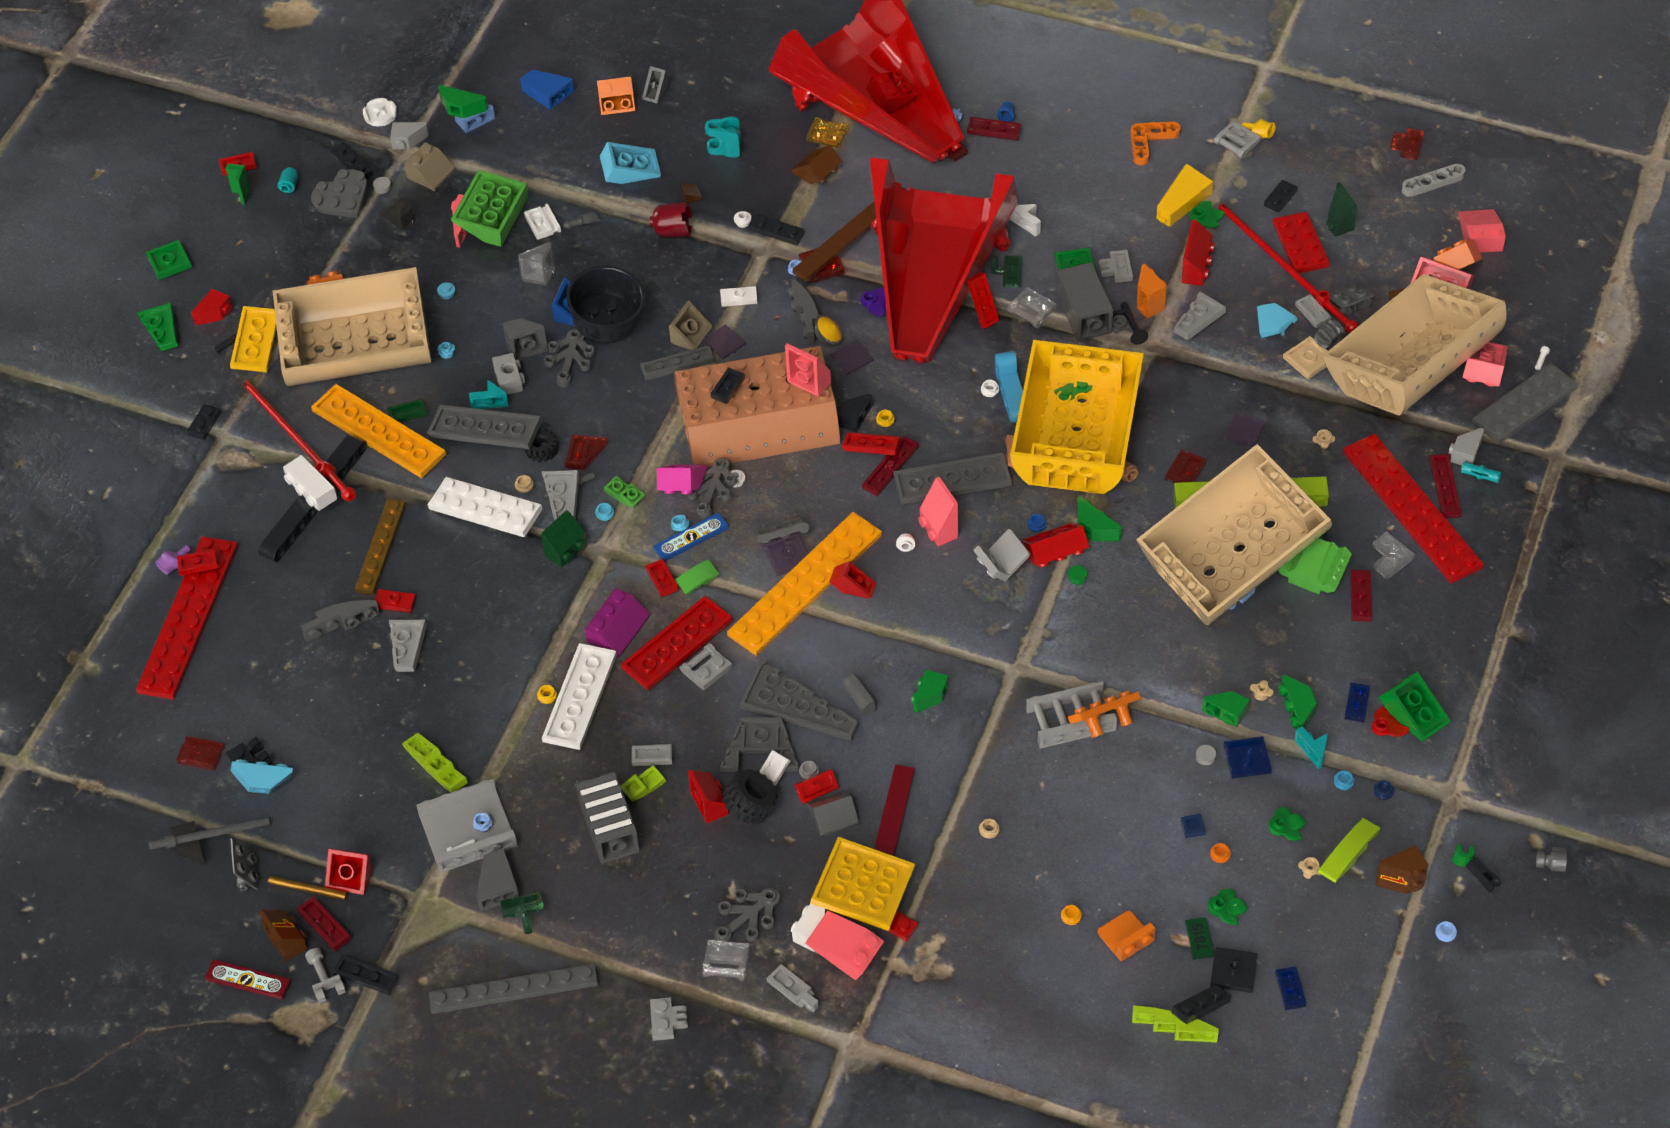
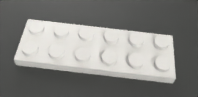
M445 477L428 503L430 510L521 537L526 536L543 509L541 504Z
M579 643L543 733V742L581 750L617 656L615 650Z

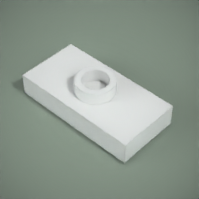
M756 286L720 289L722 307L757 304Z
M772 750L760 773L762 775L765 774L769 780L771 779L772 784L776 786L790 760Z

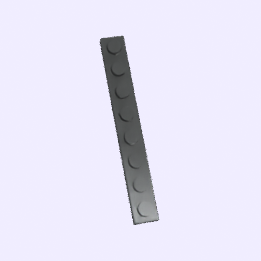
M595 964L429 992L431 1014L598 986Z

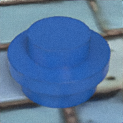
M1033 514L1028 519V528L1030 530L1040 532L1046 528L1047 522L1043 515Z

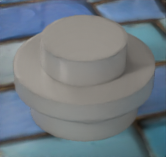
M805 761L799 768V774L803 779L819 773V767L813 761Z

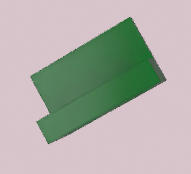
M227 164L226 172L232 193H239L241 204H245L251 190L245 166Z

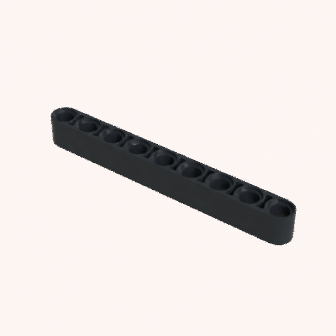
M348 434L328 458L327 462L333 464L336 468V475L341 481H343L364 454L367 442ZM324 477L335 489L337 488L328 477ZM303 495L298 496L261 543L258 551L260 556L274 562H279L317 514L318 510L314 506L311 507Z

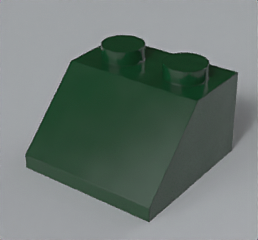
M568 510L563 512L541 533L545 557L561 568L566 563L571 562L573 557L587 545L585 531Z

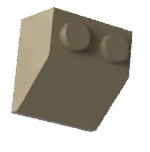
M426 142L404 163L408 179L433 191L455 170L454 165L439 148Z

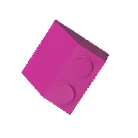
M673 464L656 468L657 490H664V494H674L676 491H681V494H692V490L700 488L707 465Z

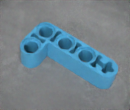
M1014 351L995 354L996 378L1010 423H1017L1023 389L1017 374L1016 355Z

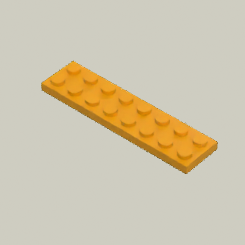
M337 384L311 406L312 411L348 434L365 440L369 447L421 479L446 456L445 450Z

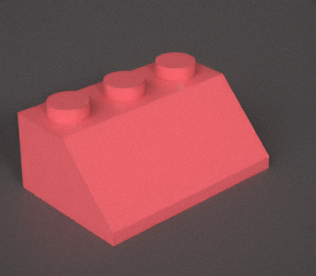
M1420 257L1411 283L1425 274L1470 289L1475 275L1427 257Z

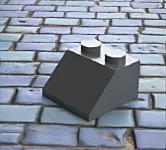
M522 318L503 323L507 349L509 353L514 354L515 360L519 359L520 361L548 351L545 330L542 324Z

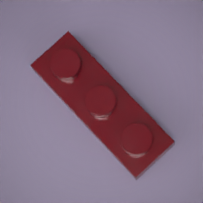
M970 117L967 127V134L1017 141L1021 131V123Z
M1351 570L1352 621L1371 622V571Z
M311 897L296 908L302 918L334 952L351 940L350 935L314 897Z

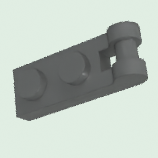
M799 516L755 529L754 534L758 543H769L775 538H785L790 536L791 533L798 531L806 533L809 530V525L804 517Z

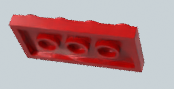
M1307 212L1273 218L1272 224L1288 261L1298 273L1329 267V260Z

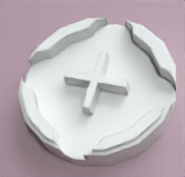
M386 98L371 100L363 108V117L372 126L388 125L397 116L395 103L387 101Z

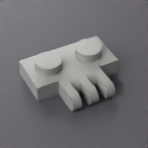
M1128 250L1110 251V258L1099 260L1102 277L1114 276L1115 283L1133 281Z
M671 997L650 999L653 1041L674 1039V1029L688 1027V1022L685 1021L687 1020L686 1006L672 1007Z

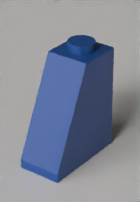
M531 70L520 78L522 91L550 110L575 92L573 79L569 77Z

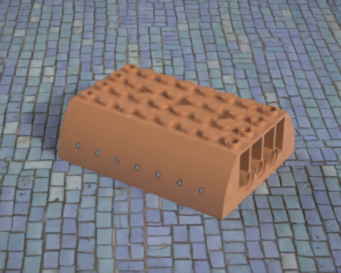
M821 346L800 349L819 358L825 365ZM785 352L674 371L676 392L693 465L712 467V464L720 458L727 459L729 463L840 444L837 411L831 384L828 385L819 397L793 384H788ZM729 367L745 373V379L729 403L725 404L712 399L710 393ZM752 387H758V388H759L758 390H755V391H754V390H751Z

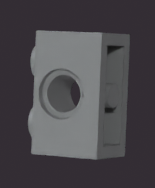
M513 353L493 357L492 362L499 388L504 390L507 395L523 391L522 384L525 383L523 373L518 371L521 370L519 359L515 360Z

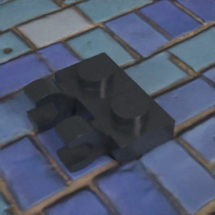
M257 737L251 739L247 746L242 742L226 752L231 763L232 761L236 762V760H246L252 764L266 762L270 765L273 763L267 751L261 752L257 759L253 758L252 755L263 750L261 742Z

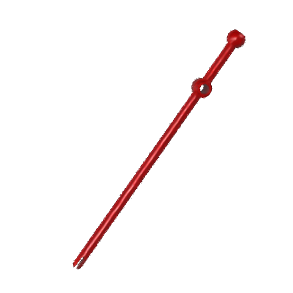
M1219 204V209L1313 295L1325 310L1328 309L1345 325L1347 333L1350 334L1359 326L1357 321L1349 320L1330 302L1328 291H1318L1225 204Z
M244 380L248 385L243 383V386L316 464L315 469L322 476L328 477L338 487L342 498L345 501L355 499V489L347 487L339 479L333 464L323 461L248 380Z

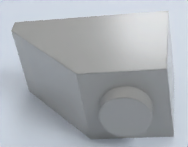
M392 122L390 139L393 149H411L429 137L427 122Z
M1479 428L1457 436L1455 444L1451 443L1448 453L1451 454L1450 462L1463 465L1464 461H1466L1467 463L1474 464L1482 442L1484 429Z

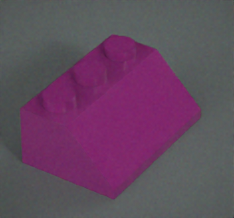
M615 587L585 628L587 643L596 647L615 650L617 657L620 658L648 620L650 613L633 595Z

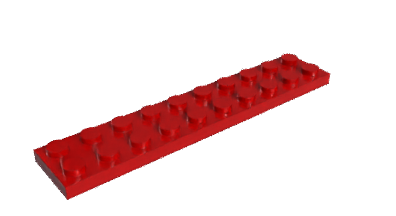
M1372 434L1343 448V454L1450 584L1483 569V562L1376 434Z
M201 536L194 553L215 549L218 568L184 576L137 685L136 691L138 694L175 699L238 549L237 542Z

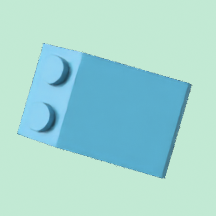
M607 142L600 154L606 182L625 184L661 176L655 149Z

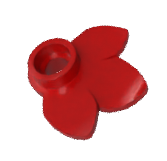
M1385 707L1375 711L1371 730L1376 735L1385 736L1388 734L1400 737L1409 732V728L1398 722L1389 714Z

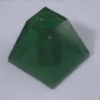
M1340 182L1336 185L1326 221L1327 229L1335 237L1354 230L1357 204Z

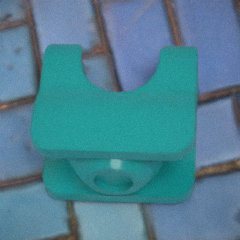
M726 117L707 121L705 124L706 134L710 137H716L711 138L707 142L708 153L711 155H724L726 157H739V145L741 144L739 118Z

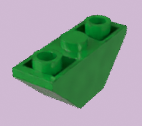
M438 86L440 99L449 115L465 119L488 110L486 96L448 86Z
M1079 496L1077 498V524L1084 527L1086 538L1092 542L1120 541L1122 535L1120 524L1107 517L1103 511L1095 508L1090 501Z
M1284 675L1278 688L1280 695L1284 696L1285 710L1291 715V726L1296 730L1302 726L1306 729L1316 711L1317 703L1312 689Z

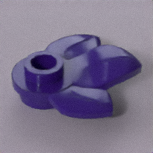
M876 288L873 291L864 292L860 299L862 306L868 308L869 312L875 316H884L886 311L884 288Z

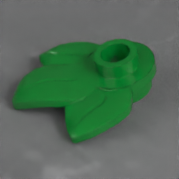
M1203 201L1190 211L1189 219L1191 221L1192 219L1198 221L1206 228H1216L1219 226L1217 221L1221 220L1224 212L1211 208V201Z
M1281 807L1274 812V817L1269 820L1268 827L1270 833L1275 836L1283 835L1288 840L1297 841L1302 839L1298 830L1305 826L1306 820L1301 815L1291 814L1288 807Z
M1233 889L1220 890L1217 896L1211 897L1208 901V911L1214 916H1219L1224 923L1229 925H1237V915L1243 914L1248 910L1247 904L1240 898H1236V891Z

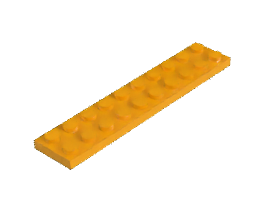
M852 512L727 631V636L757 656L831 585L829 580L834 567L848 561L854 563L882 536V531Z

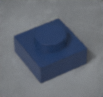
M1201 814L1181 817L1180 822L1185 838L1205 835L1206 830Z

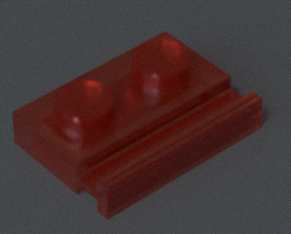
M1181 449L1166 473L1165 480H1171L1173 483L1195 482L1206 464V459L1190 452L1186 453Z
M186 736L185 743L182 744L176 761L181 765L215 771L225 746L221 742Z

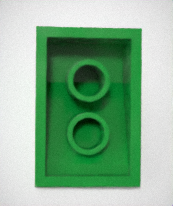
M1418 671L1379 696L1389 714L1402 725L1409 728V731L1421 742L1451 722Z

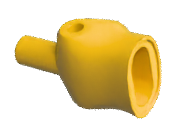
M1259 119L1255 123H1242V126L1261 136V139H1270L1276 129L1274 122H1267L1263 119Z

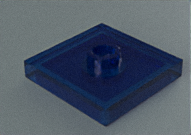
M1263 736L1224 741L1223 746L1232 779L1272 773Z

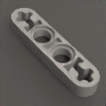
M1453 164L1407 179L1402 184V194L1412 197L1461 181L1465 175V167L1461 164ZM1437 176H1444L1446 179L1441 180ZM1428 181L1430 184L1424 185L1421 182Z

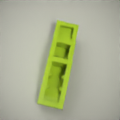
M416 733L402 743L411 756L450 793L459 790L468 783L466 777L454 768L452 762L441 755L440 750L419 733Z
M1362 818L1333 850L1318 870V873L1336 883L1355 865L1357 858L1367 849L1369 842L1379 834L1380 827Z
M1133 1005L1132 1023L1153 1024V1032L1175 1033L1174 1040L1218 1041L1219 1028L1199 1019L1185 1024L1169 1010Z

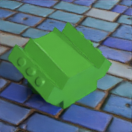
M1318 538L1278 571L1281 575L1289 578V583L1314 593L1320 594L1321 591L1326 593L1334 592L1352 553L1346 546L1338 548L1334 542H1327Z

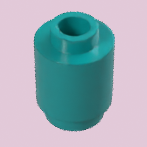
M288 167L282 171L277 184L282 192L291 193L294 191L299 178L297 170Z

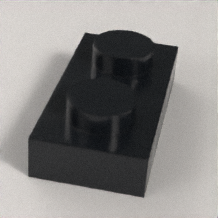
M1282 180L1266 198L1264 206L1280 213L1295 195L1298 187Z
M728 367L710 393L711 398L728 404L744 381L745 373Z
M203 404L187 430L188 436L205 440L221 414L220 408Z

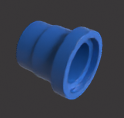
M1004 102L997 112V118L1000 121L1011 122L1014 119V105L1011 102Z

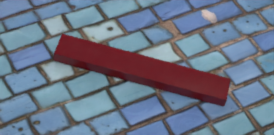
M895 764L874 847L877 851L892 856L895 855L915 773L914 767Z

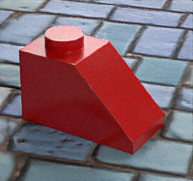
M211 289L191 312L194 324L201 325L223 320L233 308L230 296Z
M850 561L834 567L829 583L842 593L867 599L872 597L876 585L874 580Z

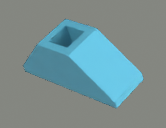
M236 760V762L232 761L230 771L248 792L269 794L291 777L293 768H289L286 764L270 766L266 762L252 764L246 760Z

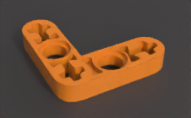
M1177 122L1133 124L1130 130L1134 163L1142 166L1149 162L1148 140L1178 138L1181 131L1180 124ZM1158 129L1160 132L1154 133L1151 130ZM1141 142V143H1143L1144 145H1143V146H1137L1136 143Z

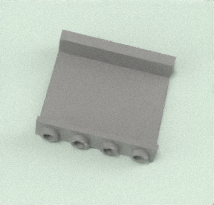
M493 779L461 788L449 794H443L432 800H425L416 805L440 873L483 859L485 854L493 850L504 849L506 851L518 847L513 829L511 830ZM481 812L487 813L493 822L492 826L484 832L473 828V819L476 814ZM472 839L475 840L472 844L447 852L448 847L453 848Z

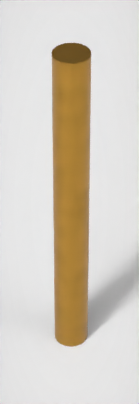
M270 876L268 879L269 884L346 900L348 896L347 892Z

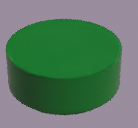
M1080 565L1072 566L1068 571V580L1075 585L1083 584L1087 580V570Z

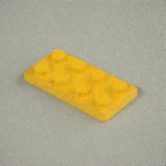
M243 306L230 362L231 369L267 372L277 328L275 309Z

